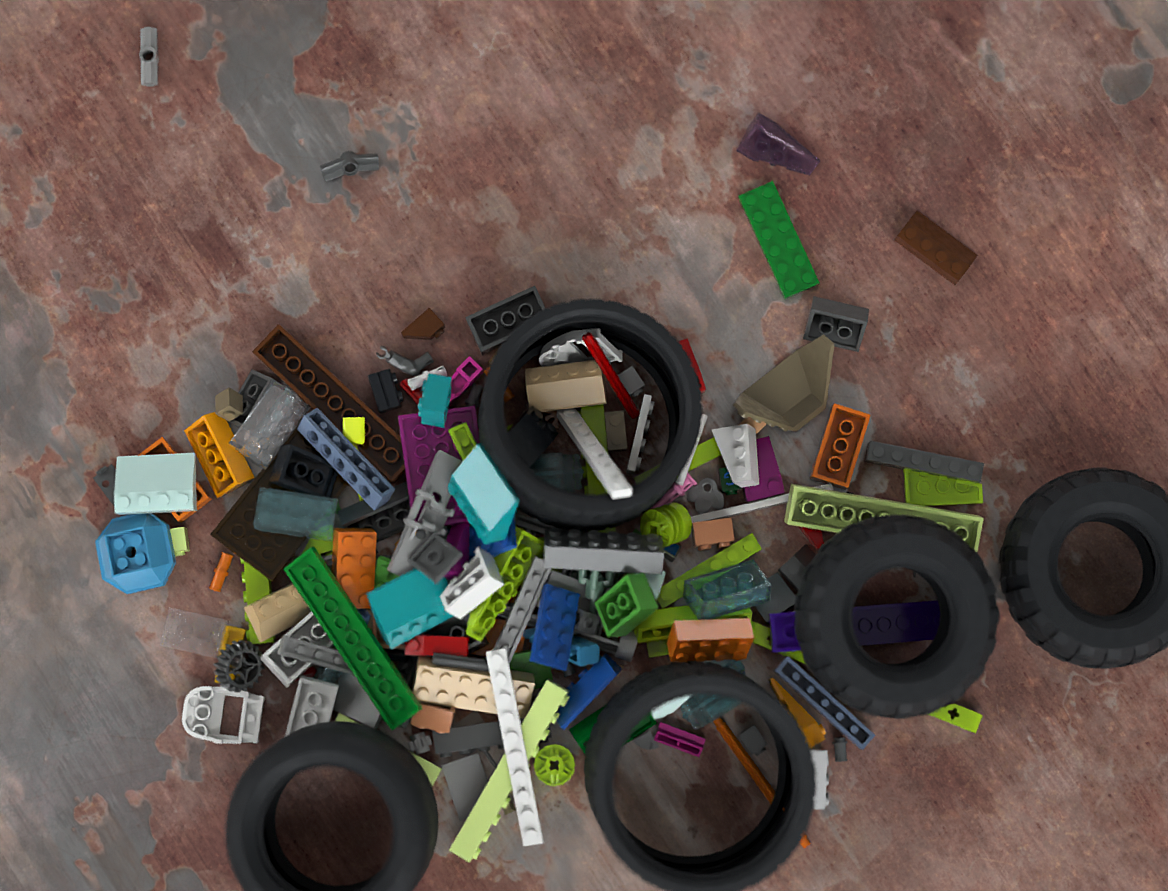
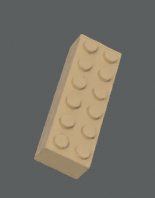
M418 655L411 691L419 702L498 714L490 672L435 665L432 663V657ZM510 670L519 717L525 718L529 712L534 690L533 673Z

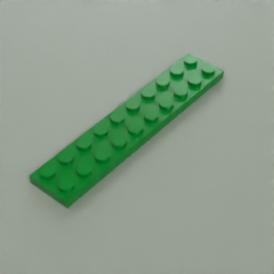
M315 546L310 547L286 566L284 571L391 731L421 711L423 707Z

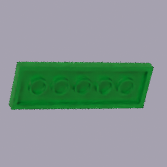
M771 181L739 195L738 199L784 299L819 285L820 282L774 182Z

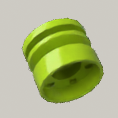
M677 502L650 509L641 518V534H657L662 536L663 548L682 542L689 537L692 531L691 517L688 510Z
M552 744L545 746L535 757V773L540 781L547 785H562L574 773V757L562 745ZM551 760L554 762L558 760L560 762L558 770L555 768L553 770L550 769L551 764L549 762Z

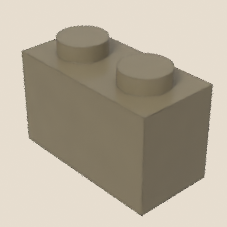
M624 410L605 412L608 453L627 451Z

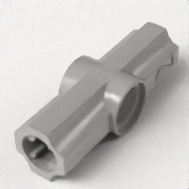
M144 27L140 29L141 85L153 87L158 85L157 28ZM154 54L151 60H145L146 55Z

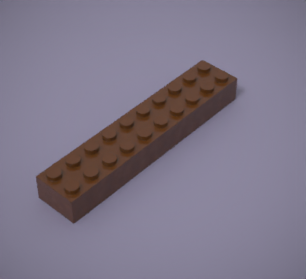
M278 324L252 351L254 355L313 410L318 408L342 434V418L365 417L364 444L357 445L359 452L391 483L395 484L405 473L401 437Z

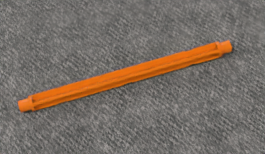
M720 716L713 720L716 729L771 804L775 794L774 789L726 722H723ZM804 833L800 844L803 848H806L811 843Z

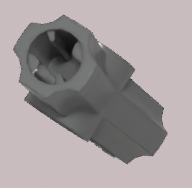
M346 151L342 153L339 159L321 165L320 169L325 181L342 175L353 176L358 171H375L379 169L378 153L356 155L352 151Z

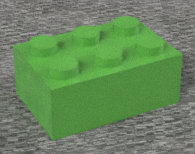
M645 573L627 574L595 602L607 637L626 636L658 609Z

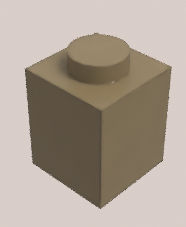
M229 387L215 396V414L228 422L242 415L243 395Z

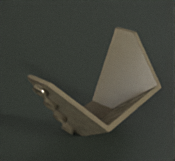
M823 334L797 349L739 394L733 404L738 410L737 413L746 419L750 417L758 423L763 421L771 427L778 426L786 432L788 430L797 432L826 409L834 343Z

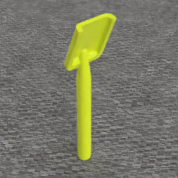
M365 417L342 418L343 435L359 451L357 445L364 444ZM358 494V496H359V501L364 500V499Z

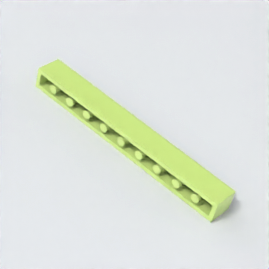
M551 679L546 681L521 724L528 762L531 757L535 758L540 750L538 745L541 739L545 741L550 733V730H548L551 722L555 724L560 715L558 713L560 706L564 707L570 698L567 695L569 690ZM506 753L503 755L449 851L468 862L473 858H478L482 851L479 848L483 841L487 842L492 833L489 831L492 824L496 826L501 818L500 810L502 807L506 809L511 800L509 795L513 789Z

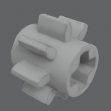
M424 732L410 736L412 741L408 742L410 751L415 750L416 755L429 751V745L433 744L430 735L425 736Z

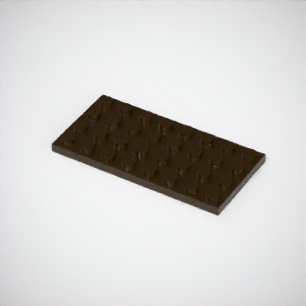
M298 426L282 444H292L324 458L297 430ZM280 448L210 534L271 582H273L349 486L348 482L338 473L329 501L326 502L269 482Z

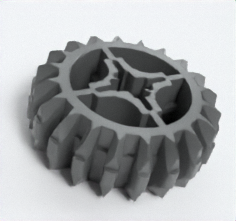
M232 641L231 645L225 644V650L219 649L222 653L220 656H215L218 660L217 663L213 664L217 668L213 671L217 675L215 679L228 691L240 693L243 690L247 692V687L253 688L254 682L259 683L258 676H263L260 672L262 669H265L261 665L263 663L261 660L263 653L259 650L258 646L249 641ZM243 652H247L248 659L243 656ZM229 674H234L236 680H232Z

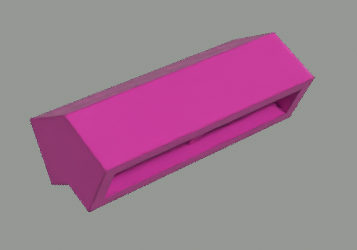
M662 722L659 723L654 737V741L696 757H700L706 741L702 737Z

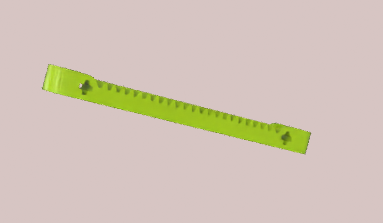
M751 621L754 634L752 643L772 651L769 640H767V637H770V628ZM801 650L776 652L806 665ZM947 704L940 708L939 711L928 714L972 733L977 732L983 716L957 704ZM954 709L956 717L950 718L951 715L948 714V711Z

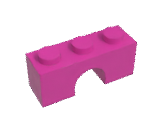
M470 356L456 369L452 376V394L449 407L484 372Z

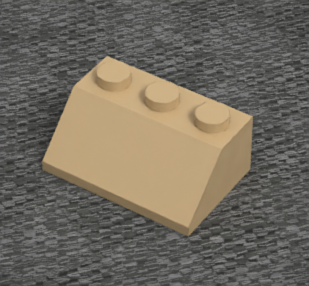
M293 583L243 607L259 642H263L298 624L310 613V608Z

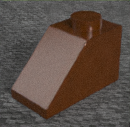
M428 308L401 332V335L404 339L432 340L434 337L437 339L445 332L443 330L445 324Z

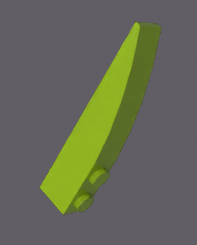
M516 526L517 547L493 557L504 585L470 612L466 634L480 642L495 624L496 616L505 611L507 608L506 603L511 597L514 598L518 594L517 589L523 583L534 556L541 557L543 553L544 542Z

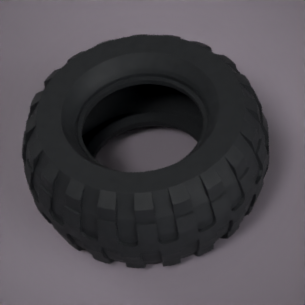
M1097 467L1069 472L1055 478L1037 489L1021 504L1007 526L1003 546L1000 549V586L1009 605L1008 609L1012 618L1020 625L1030 641L1061 661L1079 665L1080 667L1101 669L1124 667L1140 663L1168 647V495L1163 488L1130 471ZM1084 522H1102L1120 529L1133 541L1142 560L1143 576L1137 595L1126 608L1112 616L1097 615L1079 607L1067 595L1060 581L1058 558L1062 544L1070 532Z
M882 515L845 527L819 548L817 554L804 570L799 591L796 594L794 606L795 634L806 665L830 694L846 705L872 716L907 719L909 717L932 714L947 704L957 701L982 676L986 669L985 665L989 656L993 654L997 642L996 632L997 624H999L1000 612L996 602L995 585L992 577L989 576L983 565V560L957 533L932 520L921 517ZM904 567L923 577L935 592L940 609L939 626L933 641L919 656L903 663H880L871 658L856 639L852 625L853 605L860 589L873 576L887 569Z

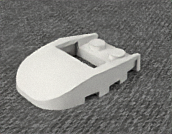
M599 328L575 330L548 342L541 350L539 363L544 367L595 360L593 356L587 357L572 343H582L587 348L582 340V335L586 332H590L594 336L610 364L613 361L622 362L623 351L617 350L600 333L601 330Z
M202 686L195 688L189 692L184 701L183 727L193 737L209 740L214 743H258L265 697L243 690L240 693L228 691L224 687ZM225 695L244 698L238 736L220 734Z

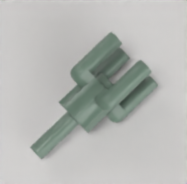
M579 570L578 582L586 585L585 597L590 599L589 611L597 615L595 602L604 595V587L613 586L614 572L606 571V578H604L601 574L602 571L591 570V574L586 576L587 570Z

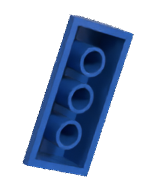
M607 653L603 656L599 654L598 663L593 664L594 666L590 670L585 668L578 675L580 680L576 684L572 682L566 688L569 690L567 695L570 698L564 707L560 706L558 710L560 715L557 719L559 726L563 730L621 672L622 668Z

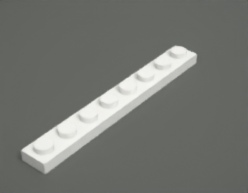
M576 408L557 410L558 420L611 497L631 496L632 488Z

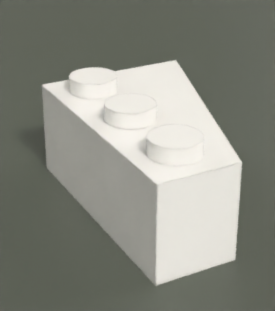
M479 547L474 551L476 555L470 563L466 562L463 567L465 569L458 578L454 577L440 596L445 611L459 619L504 585L493 555Z

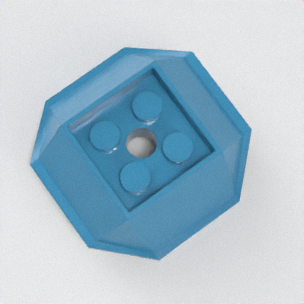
M155 513L130 514L113 518L95 541L102 579L126 594L165 586L176 564L169 524L156 516ZM135 547L136 555L133 557L132 549Z

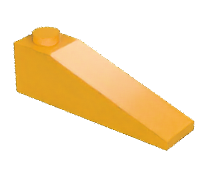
M774 678L768 679L778 701L793 715L797 721L796 724L803 730L810 748L825 740L824 735L826 732L822 724L818 725L817 721Z

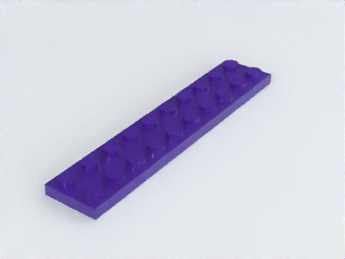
M938 600L853 607L852 610L853 630L860 646L933 640L940 621ZM795 612L769 614L772 653L801 650L795 634Z

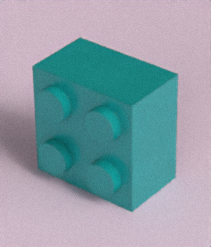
M429 373L427 380L423 381V394L419 399L418 416L421 417V424L444 428L452 394V377Z

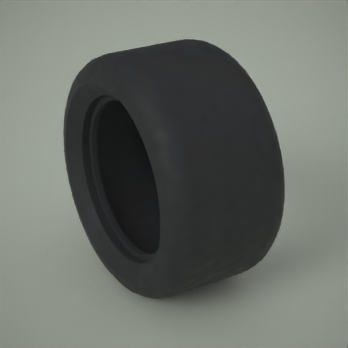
M344 721L317 723L292 732L269 746L244 771L233 791L227 811L225 826L227 854L233 873L243 891H413L429 867L435 851L439 827L438 809L433 788L422 766L412 753L393 737L380 730L359 723ZM321 766L340 767L363 776L376 787L389 808L393 824L392 847L383 869L362 882L335 886L308 878L290 863L282 851L277 837L276 810L283 790L297 773Z

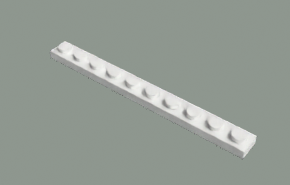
M506 648L486 651L523 845L540 844L544 841Z

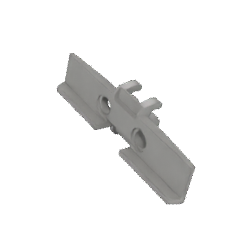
M441 450L436 453L421 490L418 489L415 493L417 496L410 513L404 519L406 525L388 565V572L401 576L415 569L408 562L415 552L434 532L440 537L445 536L446 530L443 527L447 517H453L455 512L452 509H446L451 496L448 491V484L452 474L463 462L462 460ZM434 492L439 495L440 499L438 503L435 501L434 496L432 495V493ZM423 500H425L426 503L420 514L418 522H415V518L418 514ZM421 528L424 530L425 535L422 539L416 537L415 532L417 529Z

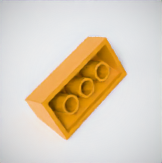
M212 412L203 415L184 430L217 498L246 485L255 478L227 420Z

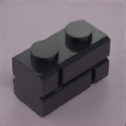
M390 369L368 375L380 414L402 407L401 402L404 399L401 390L397 391L395 384H398L395 372L391 373Z

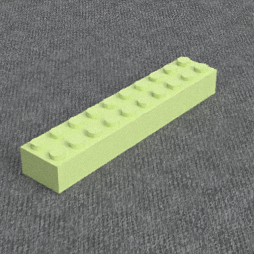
M797 484L790 485L784 522L788 525L839 533L845 527L871 517L909 515L932 520L954 531L972 549L978 552L984 520L979 515Z

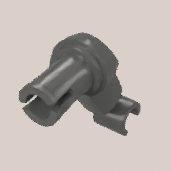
M380 346V349L385 351L383 355L376 352L378 358H386V362L412 376L420 375V370L434 362L429 352H426L414 361L392 350L388 352L385 346Z

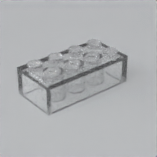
M274 381L229 444L253 464L266 470L279 452L281 445L285 444L310 407L289 388Z

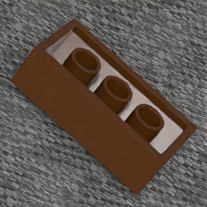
M918 210L894 240L953 285L959 282L978 256Z

